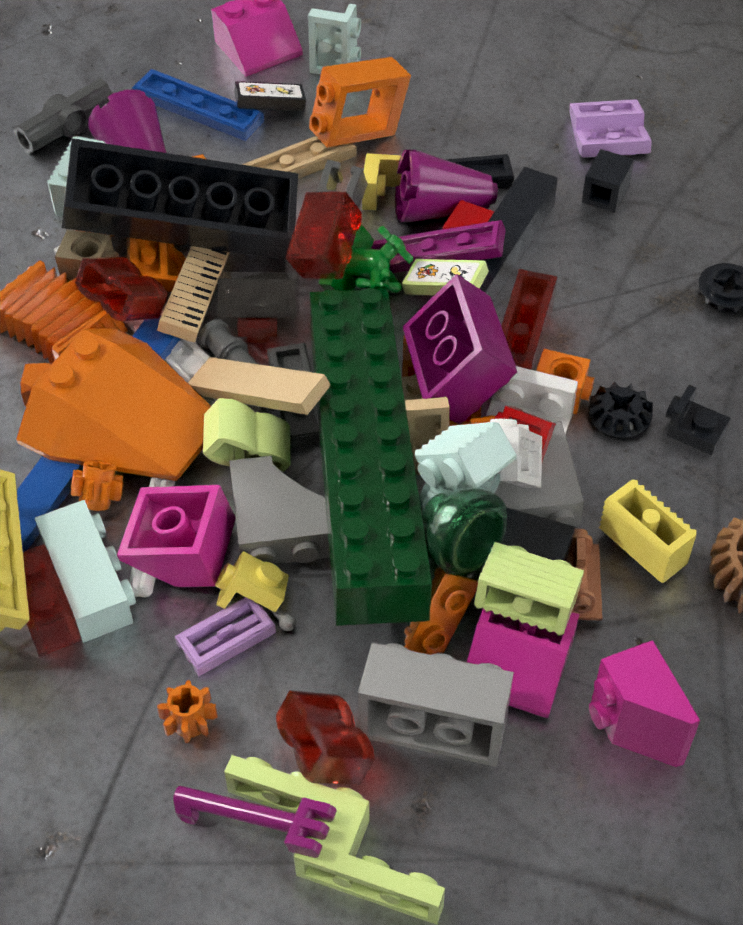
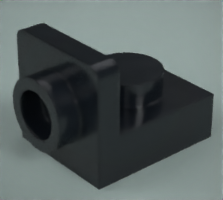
M688 385L682 397L675 395L667 409L665 417L671 419L667 436L709 455H713L728 429L731 418L693 402L697 388Z

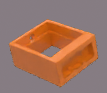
M393 57L322 67L320 80L316 88L314 107L310 116L309 129L327 148L395 135L411 75ZM373 89L367 114L341 118L347 93Z

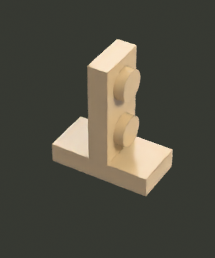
M416 374L401 377L415 473L420 475L415 450L422 449V445L428 444L429 440H435L436 435H442V431L448 430L449 403L447 397L423 399Z

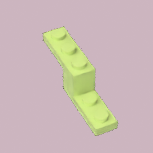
M231 755L224 771L228 793L291 813L297 812L303 797L328 803L337 809L332 822L314 818V820L327 824L330 830L324 840L306 837L319 842L322 845V850L318 858L295 853L296 876L418 919L438 924L444 906L445 888L438 886V883L433 878L418 872H411L409 875L392 870L386 862L376 857L363 856L362 859L356 857L370 821L368 800L363 799L358 792L350 788L338 787L333 789L318 784L314 778L305 773L292 772L288 774L273 769L269 763L260 758L248 757L243 759Z

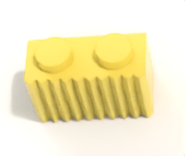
M638 480L629 481L605 500L599 528L659 582H666L688 564L696 538V529H690V524H684L683 518H677V513L670 512V507H664V502L657 501V496H651V491L644 490V485H638Z

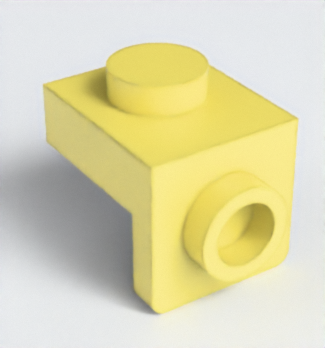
M243 551L234 565L227 563L220 572L215 584L220 589L216 605L225 609L237 592L276 612L284 601L289 575L282 572L273 563L263 562Z

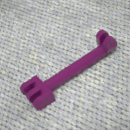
M178 786L173 796L175 813L185 823L195 825L200 815L198 811L286 832L287 836L284 844L289 852L313 858L319 857L322 845L306 837L324 840L330 830L327 824L314 820V818L332 822L337 813V809L328 803L304 797L300 802L297 812L291 813L185 786Z

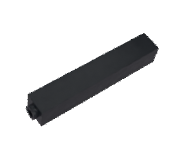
M524 166L488 221L502 220L506 229L502 257L481 260L486 261L488 273L480 290L491 296L492 302L497 298L555 205L558 177Z

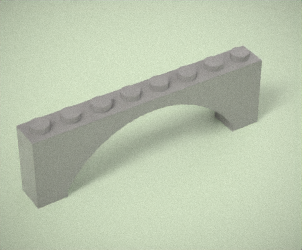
M562 421L554 422L556 425L542 461L541 488H523L501 481L490 503L577 527L580 526L584 499ZM272 456L229 461L240 555L244 551L263 562L273 564L289 562L309 563L316 559L330 557L325 497L306 489L273 465ZM480 523V525H479V527H478V529H477V531H476V533H475V535H474V537H473V539H472L473 542H474V539H475V537H476V535H477V532H478V530H479V528H480V526H481V523ZM423 525L426 546L437 547L449 542L465 541L464 539L458 540L455 536L450 537L447 533L442 534L439 530L434 531L431 527L426 528Z

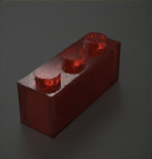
M523 269L518 271L501 325L515 366L534 371L536 369L553 310L557 276Z

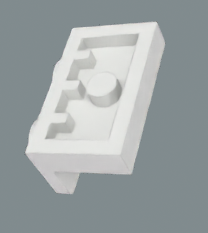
M516 366L518 372L505 386L492 395L486 416H496L499 411L503 412L505 406L517 407L524 412L551 422L562 421L566 435L573 415L578 381Z
M491 419L490 422L500 424L517 455L515 461L498 472L500 474V481L523 488H541L542 436L529 431V425L517 424V420Z

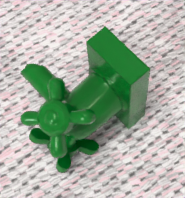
M345 218L318 284L324 290L349 291L354 290L355 286L360 289H388V292L399 293L402 290V284L390 271V260L397 254H400L408 264H411L413 256L406 251V246L402 239L394 234H390L384 226H380L377 231L387 243L380 250L371 249L374 238L358 219Z

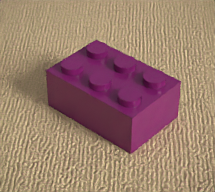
M458 274L445 284L403 326L422 398L447 397L449 419L459 425L471 414L477 412L483 403L501 387L505 386L518 372L491 296Z

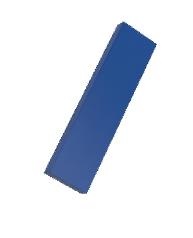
M153 69L132 87L133 90L145 92L146 96L151 97L155 105L243 141H247L264 123V112L256 109L237 108L236 101Z

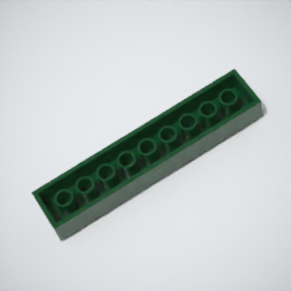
M368 288L364 290L310 292V333L314 373L325 374L331 384L317 402L336 626L429 621L432 580L388 289L376 290Z

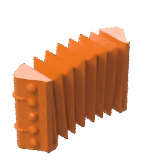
M41 260L33 266H29L27 271L19 274L13 282L7 283L6 287L0 291V334L8 330L9 337L13 338L16 335L18 343L25 339L27 347L34 345L36 353L38 354L42 351L43 358H48L51 364L83 329L115 328L124 333L128 332L114 306L107 307L105 299L99 301L97 291L89 294L87 284L80 288L78 278L68 282L66 272L58 277L55 268L47 272L45 263Z

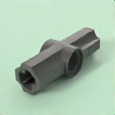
M99 78L68 97L62 94H55L47 99L42 112L14 128L15 137L22 148L28 154H32L62 135L69 138L79 136L86 129L93 109L97 105L101 109L110 101L107 97L113 94V92L110 90L108 83Z

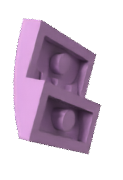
M637 99L570 103L569 111L572 128L581 158L596 157L600 149L618 155L651 153L652 140L644 127L645 113Z

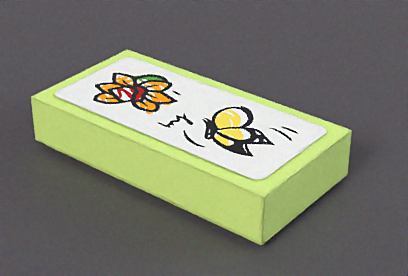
M416 259L403 280L402 287L405 294L435 295L458 274L480 289L488 273L486 261Z

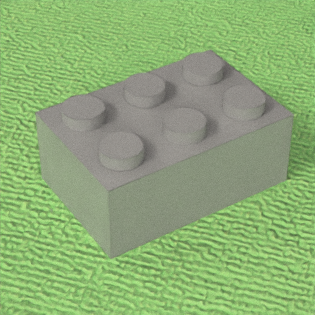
M371 643L358 690L359 737L497 767L508 716L514 672L503 670L499 666L490 663L477 665L458 661L447 654L435 653L429 655L410 651L399 644L381 645Z

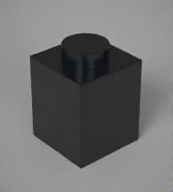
M600 149L585 175L581 203L616 213L630 186L634 159Z

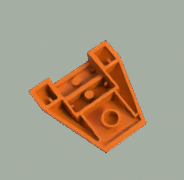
M115 328L83 329L33 384L16 440L19 445L49 460L82 466L86 461L99 460L115 465V471L178 481L203 449L204 414L211 405L147 343Z

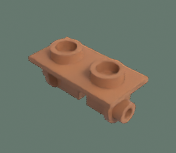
M575 529L566 562L571 564L572 567L584 570V574L572 612L580 614L578 620L602 621L599 544H593L592 537L588 535L585 529Z

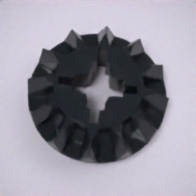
M720 263L706 268L701 273L698 282V294L705 297L706 305L716 304L719 312L723 308H730L735 314L741 307L743 308L742 266ZM729 283H733V290L730 293L723 291Z
M614 381L609 388L600 386L596 394L590 397L588 415L594 426L605 434L614 437H632L642 433L649 427L653 417V403L647 400L646 391H635L632 383L627 387H619ZM616 403L620 407L629 405L628 412L623 409L613 411L614 404Z

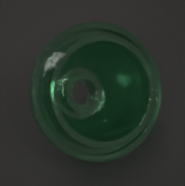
M481 488L463 489L449 496L445 493H439L432 497L426 504L422 515L423 522L428 525L426 540L432 560L448 575H464L483 566L488 559L494 542L501 544L506 532L507 509L504 501L496 494Z

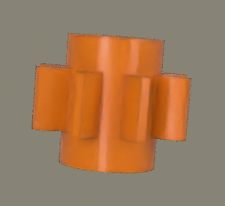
M99 460L86 461L83 465V471L73 470L71 496H79V501L85 500L89 510L110 509L111 500L121 501L124 483L123 476L115 475L116 466L109 462Z
M187 680L185 685H180L174 689L171 687L166 688L168 695L167 703L157 705L159 718L165 720L163 723L165 734L170 736L176 732L179 736L183 737L185 743H188L190 738L200 734L209 735L207 720L218 718L216 705L210 703V689L205 687L199 690L197 687L192 686L190 680Z

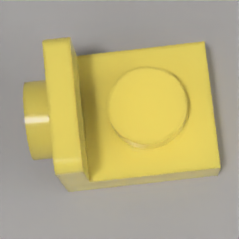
M366 153L364 174L368 185L362 199V210H377L378 197L385 196L386 186H400L402 174H397L401 156Z

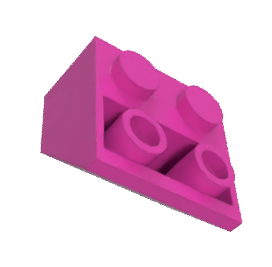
M483 608L476 626L467 663L477 665L490 663L499 666L503 670L514 672L509 706L548 719L573 644L580 614L572 612L564 634L558 636L555 631L549 633L546 628L540 630L537 625L531 627L528 622L522 624L519 619L513 621L510 616L504 618L501 613L495 615L492 610L486 612Z

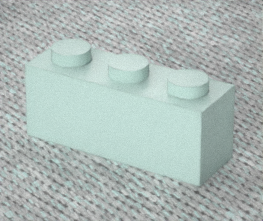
M85 500L35 517L43 545L83 643L133 624L129 606L136 604V599L128 579L122 581L118 579L116 572L122 570L113 545L105 548L102 539L107 537V533L99 513L91 515Z

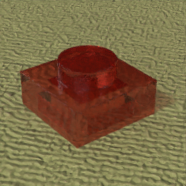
M239 314L237 321L238 337H247V341L252 343L269 342L270 337H277L278 314Z

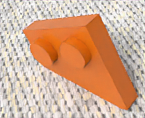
M127 237L128 286L146 290L153 289L172 292L185 262V256L174 247V244Z

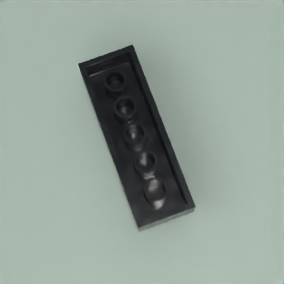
M72 138L61 228L286 260L295 241L298 173Z

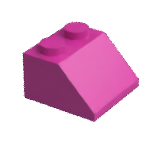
M234 0L211 9L215 42L245 77L303 55V49L285 4L281 0Z
M221 486L141 487L117 553L118 559L175 587L215 586L236 520L235 514Z
M651 640L601 659L597 679L594 681L592 700L589 703L590 716L595 726L599 730L604 729L609 740L614 745L673 767L683 765L700 719L654 641Z

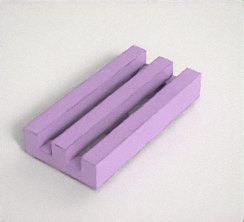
M244 597L175 636V640L179 649L183 650L189 664L192 663L194 671L199 677L275 634L276 628L260 604ZM251 611L254 613L234 625L229 624ZM217 631V635L195 647L192 646L193 643Z

